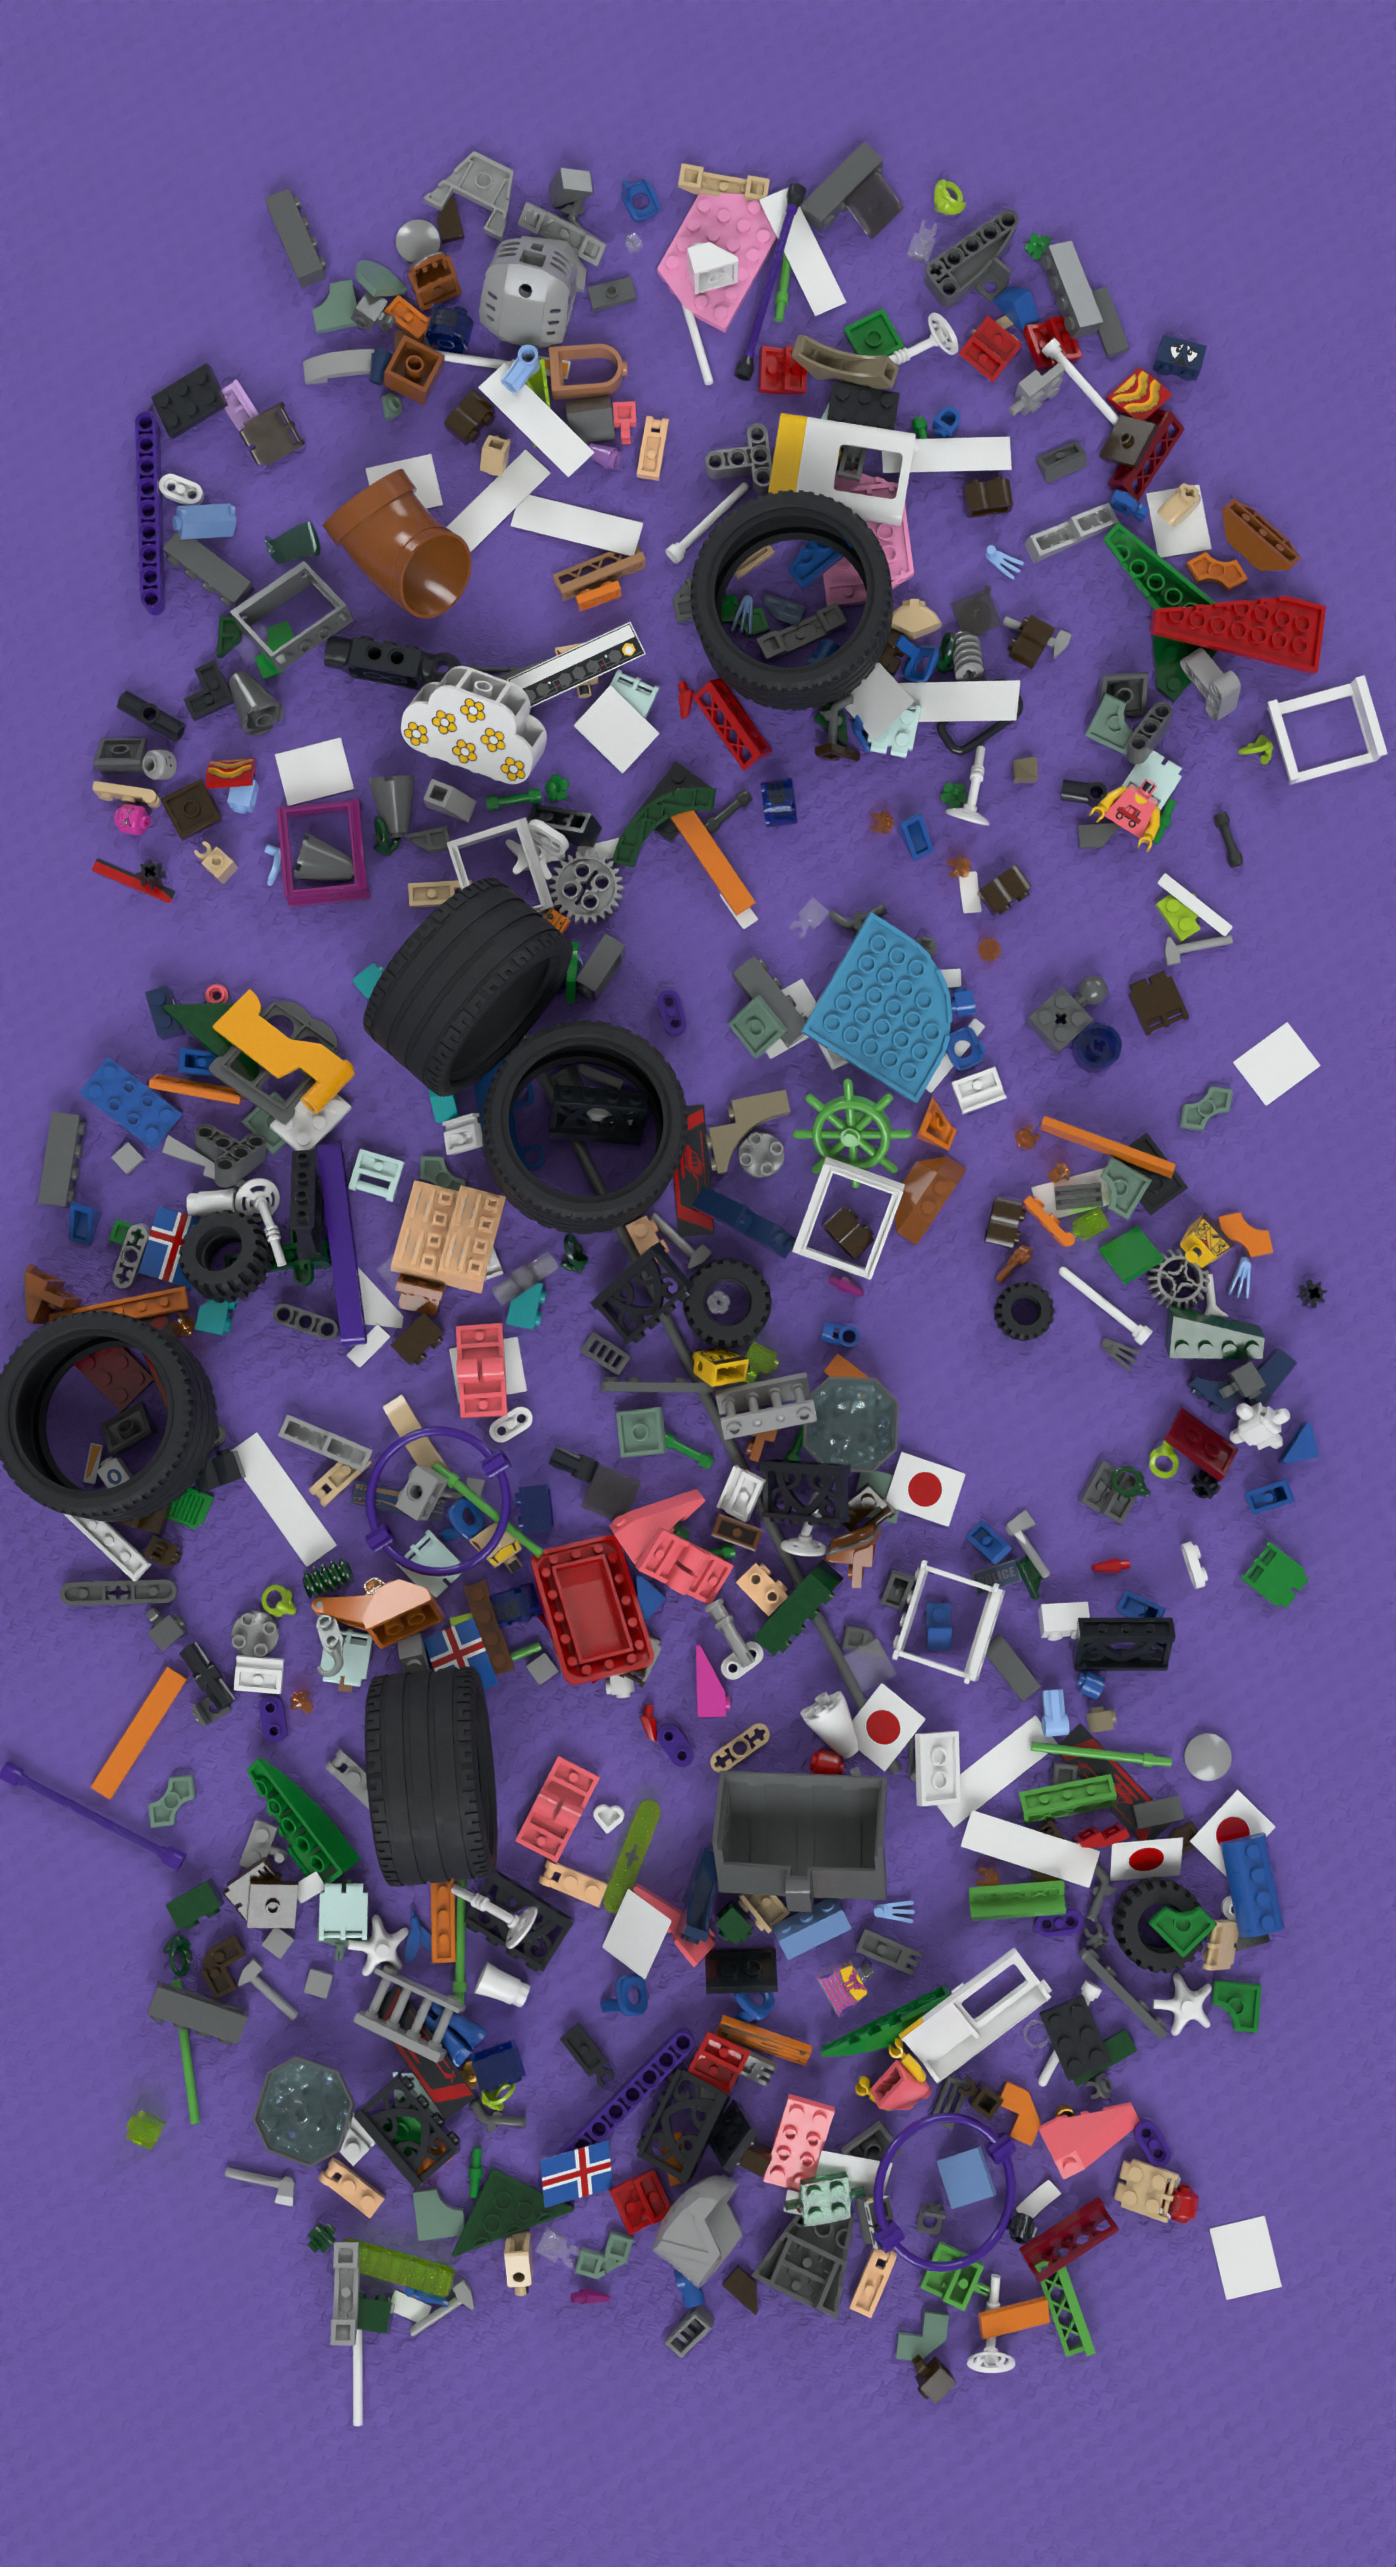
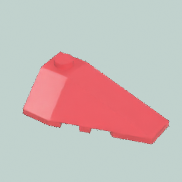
M694 1489L620 1515L613 1520L609 1527L632 1562L636 1564L659 1527L673 1533L675 1531V1524L679 1520H686L705 1502V1499L698 1489Z

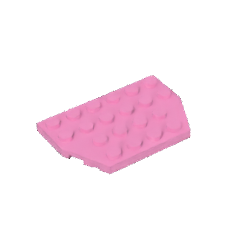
M699 193L659 264L657 273L666 282L671 293L677 297L686 309L694 314V317L726 333L776 243L777 237L758 201L744 200L745 194L720 193V196ZM698 242H710L737 256L739 261L738 283L694 294L687 270V248Z
M853 469L852 471L844 470V472L857 474L856 469ZM836 471L834 489L837 491L894 499L897 496V483L887 482L883 478L877 476L874 478L863 473L860 482L837 477L838 471ZM905 504L901 526L865 521L868 525L867 527L871 528L886 555L891 574L892 590L914 576ZM845 557L822 574L826 607L836 602L839 607L866 604L867 593L862 579Z

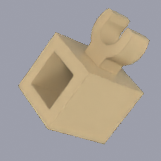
M488 435L482 447L480 471L487 472L490 475L502 476L508 465L510 439L507 438L505 440L499 438L498 435Z
M203 841L202 844L207 848V851L204 854H200L195 850L194 853L200 860H203L201 864L219 882L224 884L238 867L217 846L213 850L209 843Z

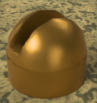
M1067 2104L1057 2106L1055 2109V2117L1062 2116L1064 2111L1067 2117L1075 2116L1073 2109Z

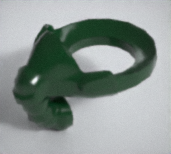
M947 632L944 635L939 649V660L936 667L941 673L953 671L955 668L954 660H951L955 648V636L951 632ZM950 639H951L950 649H949V652H948V654H947V646H948V643H949V641H950Z
M374 817L376 832L374 838L377 843L373 846V849L382 855L390 856L400 846L401 838L392 839V845L389 846V837L384 821L381 817Z
M567 1234L564 1237V1249L568 1260L562 1261L560 1265L568 1271H583L588 1263V1256L582 1254V1247H579L573 1234ZM568 1241L571 1244L573 1256L570 1253Z
M1123 1466L1113 1473L1111 1478L1112 1486L1124 1498H1133L1134 1496L1148 1497L1151 1494V1491L1144 1483L1145 1478L1140 1471L1129 1466ZM1122 1472H1130L1135 1477V1485L1129 1490L1121 1489L1117 1484V1477Z
M175 1935L174 1938L165 1944L163 1953H169L171 1969L177 1976L188 1974L190 1957H192L189 1951L191 1944L182 1935ZM176 1953L179 1954L182 1960L180 1971L177 1970L174 1964Z

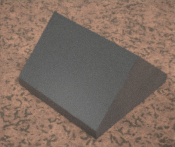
M609 396L565 402L568 427L586 445L616 440Z
M1148 672L1102 675L1097 684L1099 706L1105 694L1108 693L1127 702L1124 710L1125 717L1146 715Z
M146 737L101 738L93 760L95 767L101 774L145 773L142 761L147 753Z
M142 1401L101 1424L108 1451L111 1455L117 1456L159 1433Z
M881 2119L844 2146L841 2151L844 2155L881 2161L886 2149L894 2140V2136ZM901 2147L898 2149L893 2158H895L897 2155L903 2152Z

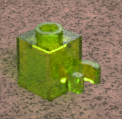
M1098 1206L1072 1222V1231L1077 1239L1081 1238L1085 1242L1111 1225Z
M753 1341L746 1355V1358L749 1359L748 1366L751 1368L744 1382L748 1384L753 1383L759 1371L768 1375L769 1371L775 1372L780 1361L776 1358L778 1353Z
M141 2110L136 2116H131L126 2126V2129L129 2130L126 2138L140 2147L143 2146L152 2150L167 2122Z

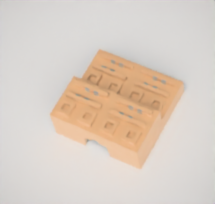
M414 1180L393 1256L391 1271L481 1294L506 1197L462 1185L459 1191Z

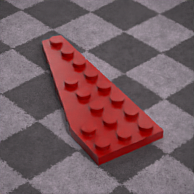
M1279 596L1270 599L1260 598L1258 600L1220 602L1211 605L1200 604L1191 607L1161 608L1154 610L1152 613L1150 634L1315 674L1319 669L1326 606L1289 596Z

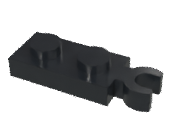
M579 2022L560 2037L562 2043L589 2077L593 2073L597 2075L599 2086L602 2088L605 2086V2082L601 2078L604 2074L609 2075L612 2080L615 2078L613 2070L604 2067L608 2059Z

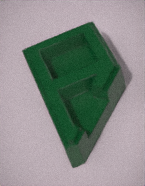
M219 616L218 658H223L242 642L243 632L238 628L232 616Z
M828 702L821 711H828L832 703ZM839 710L838 716L842 718V723L837 728V741L846 747L848 744L846 716ZM819 712L814 717V721L828 732L829 722Z
M1026 1555L1015 1564L1031 1599L1038 1600L1040 1597L1038 1593L1040 1583L1044 1578Z

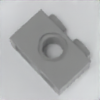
M416 1465L409 1473V1480L405 1488L400 1491L395 1507L417 1521L428 1520L449 1479L428 1466ZM420 1487H421V1489H422V1495H421V1496H419V1494H418V1490H419Z

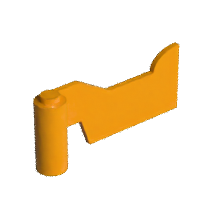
M249 989L212 1028L277 1079L299 1068L314 1078L316 1083L301 1097V1101L307 1109L314 1114H318L355 1076L354 1066L348 1060L340 1059L322 1044L289 1039L259 1016L261 1013L260 1001L256 994Z

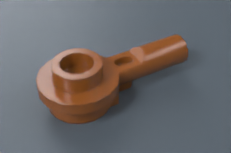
M1025 1245L1020 1246L1007 1261V1266L995 1278L1002 1283L1012 1273L1014 1268L1020 1264L1022 1266L1026 1265L1033 1257L1031 1255L1033 1249L1031 1247L1027 1248Z

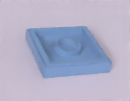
M981 2146L936 2161L952 2209L997 2195Z

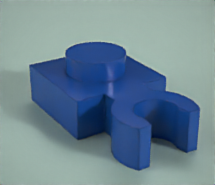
M1116 490L1110 502L1112 508L1127 516L1131 514L1141 522H1144L1150 510L1144 505L1137 504V500L1125 491Z

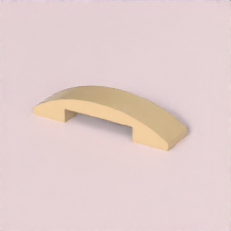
M681 164L678 187L690 193L720 196V193L745 194L744 200H756L759 203L760 199L768 195L770 179L748 175L747 179L703 172L704 167Z
M403 1395L383 1406L385 1413L400 1437L422 1428ZM429 1437L420 1438L405 1445L418 1466L433 1468L438 1462L451 1473Z

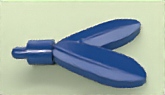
M414 1910L411 1911V1917L409 1918L412 1929L409 1933L404 1953L408 1963L412 1962L416 1957L420 1942L431 1953V1934L421 1926L419 1916H416Z

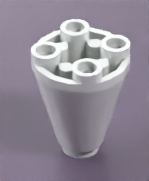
M841 1691L828 1695L827 1692L818 1695L813 1705L801 1711L800 1714L804 1721L843 1759L853 1756L858 1752L859 1748L857 1747L858 1742L845 1697Z

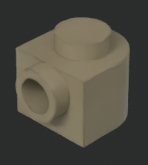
M1104 1706L1091 1707L1090 1712L1086 1713L1089 1732L1114 1729L1113 1723H1117L1114 1709L1109 1710L1104 1709Z

